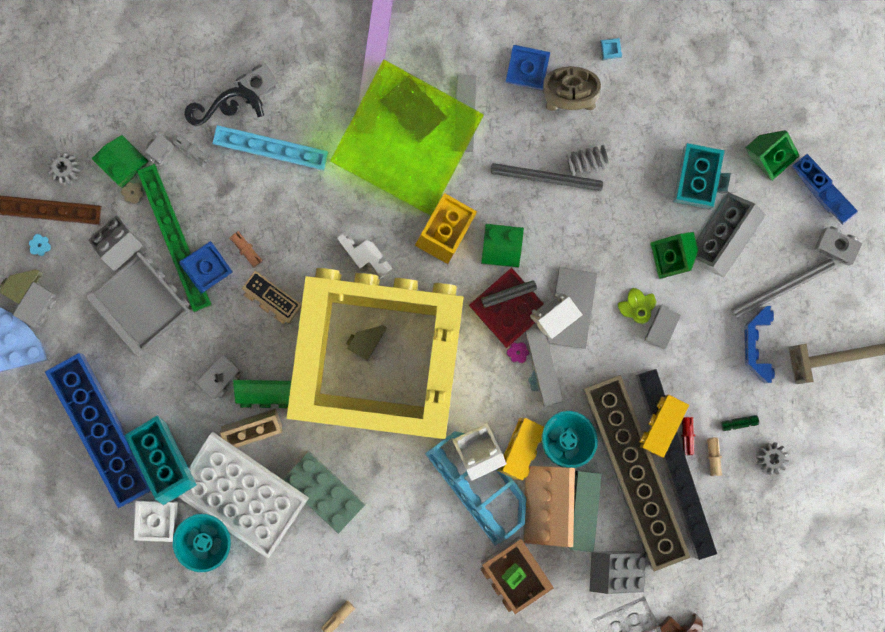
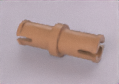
M237 231L229 238L240 250V255H244L253 268L263 261L252 248L253 245L246 241L240 231Z

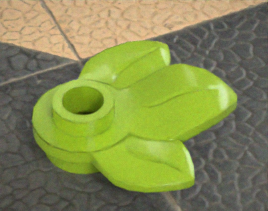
M631 288L628 293V301L619 302L618 309L624 317L633 318L636 323H647L651 318V311L656 306L655 296L653 293L644 296L639 289ZM640 311L645 312V315L639 316L638 313Z

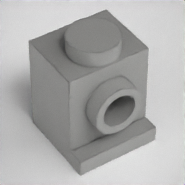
M156 131L154 134L156 138L148 142L144 156L152 163L155 160L161 163L174 145Z

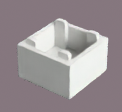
M554 293L555 297L537 311L532 310L533 314L530 315L541 332L551 339L582 316V313L571 298L562 293Z
M487 423L452 440L471 481L506 465L504 456Z
M153 500L136 501L134 540L173 542V536L177 529L178 501H170L165 505Z

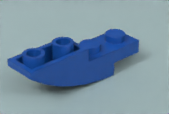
M808 154L792 166L819 203L828 213L831 212L842 225L858 213V210L832 184V179Z

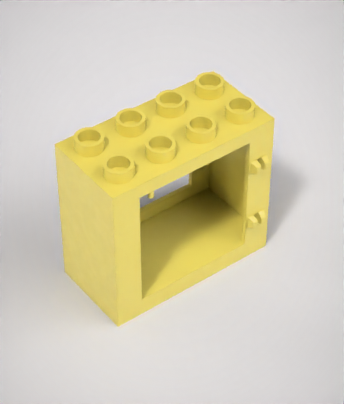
M316 268L315 277L306 276L287 419L446 439L464 296H456L457 286L433 283L432 292L417 291L418 281L394 278L393 287L379 286V276L365 273H355L354 282L341 281L342 274H339L340 271L327 268ZM332 303L436 316L424 407L320 394Z

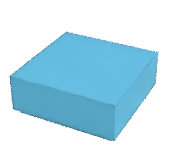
M620 38L600 41L603 60L622 58Z

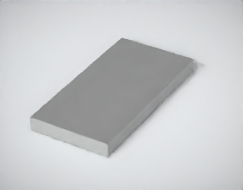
M559 267L555 293L569 296L582 313V316L553 339L548 337V343L586 349L597 273Z

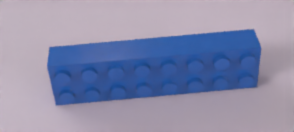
M78 353L45 371L117 508H122L151 492L124 436L126 432L84 354Z

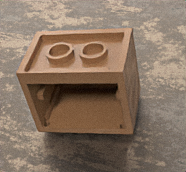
M517 537L481 562L483 566L480 568L487 580L489 578L492 579L494 582L491 584L492 588L498 596L502 594L504 597L502 602L508 612L513 611L514 614H517L554 589L520 537ZM516 563L526 574V577L513 590L504 581L502 575Z

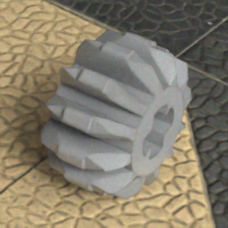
M58 152L56 153L57 159L50 157L53 164H47V167L51 169L47 173L53 176L52 180L54 182L58 180L61 185L65 181L71 184V177L75 180L77 179L74 173H80V169L75 168L80 163L74 161L76 158L74 155L69 156L67 152H64L62 156ZM65 165L67 166V170H64L63 172L60 170L61 166L64 167Z
M776 442L772 444V447L770 443H766V449L763 447L759 448L762 454H756L757 458H761L756 464H763L760 469L762 472L767 470V474L772 475L774 470V473L778 475L780 474L779 468L781 470L786 469L783 463H789V460L784 459V457L789 454L788 452L782 453L785 447L780 446L778 448V443ZM770 455H775V462H769L771 460Z

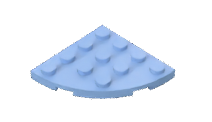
M0 308V372L48 360L39 338L36 337L29 325L15 317L10 311Z

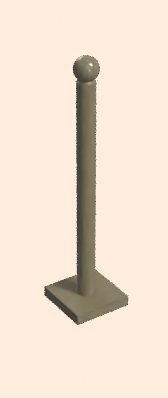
M885 343L811 357L808 354L807 344L789 347V354L795 384L814 382L811 368L885 355Z

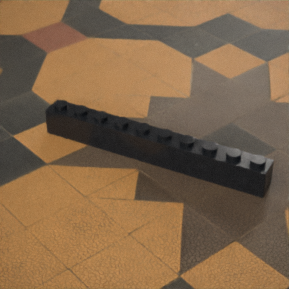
M657 369L635 375L649 418L653 414H657L659 409L657 404L661 397H665ZM676 432L663 461L695 558L701 560L716 555L717 551L678 433Z

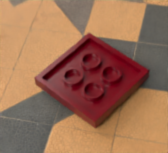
M512 267L468 305L505 348H508L535 324L530 317L533 314L532 310L537 311L544 305L534 292H530L486 308L483 306L481 301L483 297L525 283Z

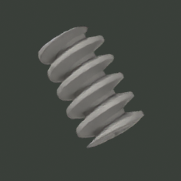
M601 145L600 151L595 146L593 153L589 148L586 149L585 154L582 150H579L578 156L575 152H571V157L566 153L569 170L573 176H575L576 170L582 175L584 168L588 173H590L591 167L598 171V165H601L604 170L606 163H608V156L604 145Z

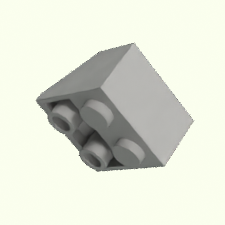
M117 215L110 219L104 227L95 232L88 240L100 258L113 271L118 269L143 247L138 238Z

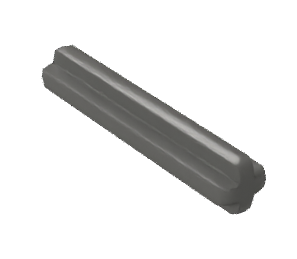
M532 280L483 297L481 301L486 308L537 290V285Z

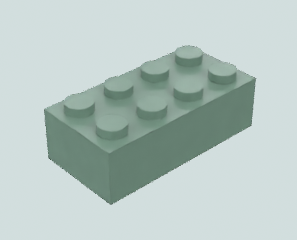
M308 452L283 479L309 497L306 504L338 534L366 505L311 452Z
M575 470L573 547H568L570 550L594 552L601 473Z

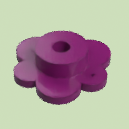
M524 342L512 343L511 348L507 350V355L511 357L512 362L524 363L526 356L529 355V351L526 349L527 346Z

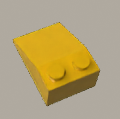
M444 193L414 246L448 264L477 211Z

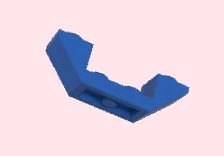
M771 306L763 307L744 326L745 365L763 383H772V379L775 377V370L772 368V364H756V360L759 359V349H756L759 331L756 329V326L771 325V322L774 320V312L771 310Z

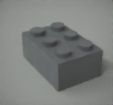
M632 551L591 552L589 591L604 594L644 592L646 553Z

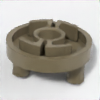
M568 66L555 69L545 77L543 94L547 100V110L555 111L558 108L594 110L596 108V102L601 93V82L593 72L581 67Z

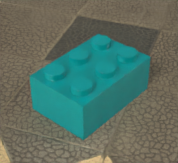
M687 143L683 148L673 202L711 210L715 205L725 150Z

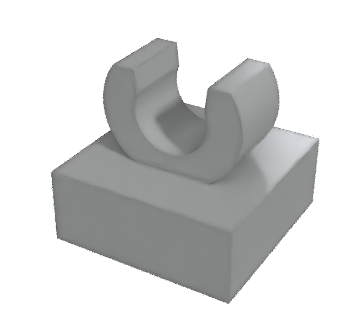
M720 173L717 192L721 194L737 193L738 190L734 189L735 183L740 181L736 178L737 175L733 173Z

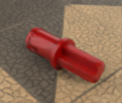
M683 417L682 435L680 436L683 437V451L686 456L694 455V437H696L693 425L694 417Z

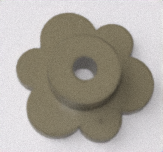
M129 182L127 187L121 189L126 202L131 201V203L136 204L139 202V198L143 197L142 186L139 183L133 184Z

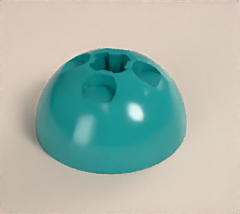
M563 411L555 414L547 421L542 431L541 442L546 456L554 464L560 467L577 468L585 465L593 458L597 450L598 437L595 427L587 417L578 412Z
M196 514L186 518L177 527L173 536V550L176 558L185 568L194 572H209L218 568L226 560L231 548V537L225 524L218 518L208 514Z

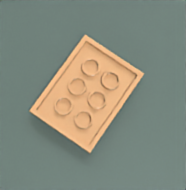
M529 466L530 472L525 478L526 515L524 543L573 547L575 468Z

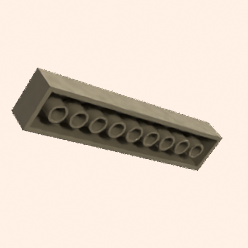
M621 375L582 389L651 570L655 572L691 558L651 453L640 447L642 443L639 441L643 432Z

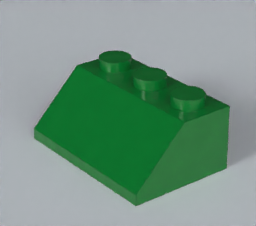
M233 380L235 404H240V408H252V404H259V408H271V404H279V408H288L291 381Z

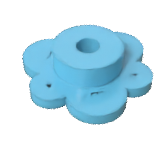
M36 234L33 240L29 241L31 254L43 256L45 252L50 251L49 239Z

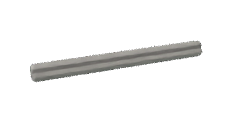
M828 259L731 310L733 316L738 318L836 267L834 261Z

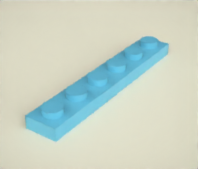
M218 125L212 143L216 146L323 171L325 170L329 153L325 150Z

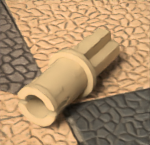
M717 437L708 438L709 456L707 459H709L710 476H721L722 456L720 455L719 439Z
M346 600L321 627L322 631L333 632L341 623H344V620L355 610V607Z

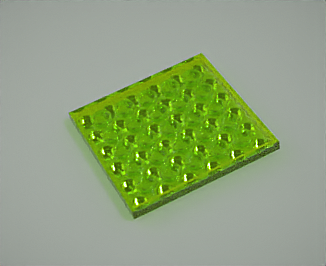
M383 59L329 162L431 216L484 114Z

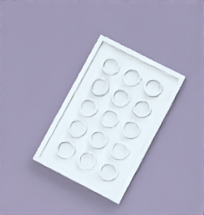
M214 432L209 435L189 467L197 486L178 496L202 514L212 515L221 520L230 533L268 559L309 499V497Z

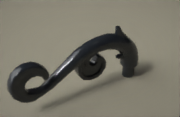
M238 82L239 87L227 89L215 99L202 119L194 117L193 113L195 110H200L202 113L205 112V108L196 102L187 105L184 115L188 123L194 126L206 123L218 108H220L224 115H235L239 111L238 102L232 99L230 105H228L227 100L231 97L240 96L248 100L246 103L250 104L252 109H255L259 118L265 115L262 108L263 103L254 91Z

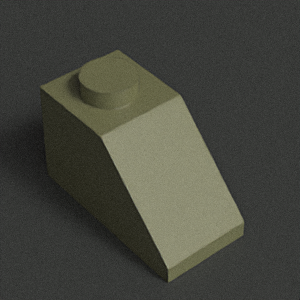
M35 269L10 275L2 281L0 293L20 304L33 282L37 283L43 272Z
M381 325L359 331L355 335L351 334L346 343L349 345L347 349L368 361L387 327Z

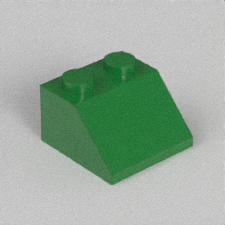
M123 135L104 145L91 158L121 188L125 187L138 174V170L143 169L149 163Z
M485 224L481 264L519 268L524 228Z

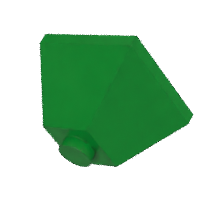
M786 130L761 134L745 147L754 163L772 181L800 156Z
M694 232L680 233L650 242L659 279L692 271L698 253Z

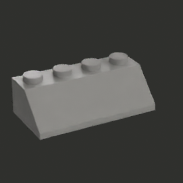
M727 193L696 239L698 253L695 262L710 272L724 278L766 214L755 203Z

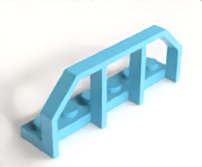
M454 431L425 454L491 542L496 546L507 540L525 525L526 496L511 477L497 471L506 484L481 503L480 497L474 494L468 481L464 479L468 475L467 471L460 475L457 467L449 461L445 451L440 448L450 439L465 434ZM509 487L519 500L518 523L505 534L504 529L496 523L492 513L485 506Z

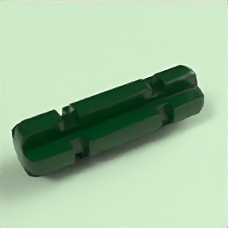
M757 415L749 416V418L742 417L732 419L731 421H722L721 428L723 431H730L731 429L746 428L749 425L757 426L759 425V418Z

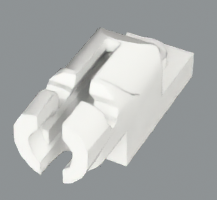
M342 234L337 237L340 244L360 270L367 266L368 271L373 275L379 276L378 279L383 278L393 270L387 261L380 263L383 255L374 243L366 240L354 249L353 246L356 244L349 235L345 237Z

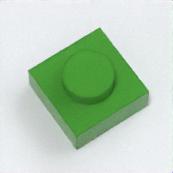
M516 563L502 575L504 581L513 590L526 577V574Z

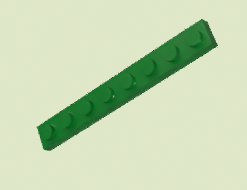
M156 164L138 170V175L193 312L195 313L212 306L207 291L201 294L179 264L181 260L191 254V251Z

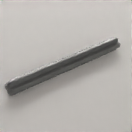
M496 163L491 165V173L496 175L602 191L603 181Z

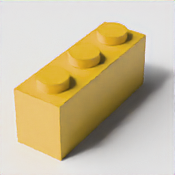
M669 394L660 398L657 404L658 412L656 415L653 414L648 422L651 426L648 432L644 431L639 441L642 443L641 448L664 458L689 407V404Z
M519 418L503 455L506 465L498 468L497 471L516 480L526 478L530 472L529 465L531 460L533 461L537 455L536 448L538 443H541L544 426L527 418Z

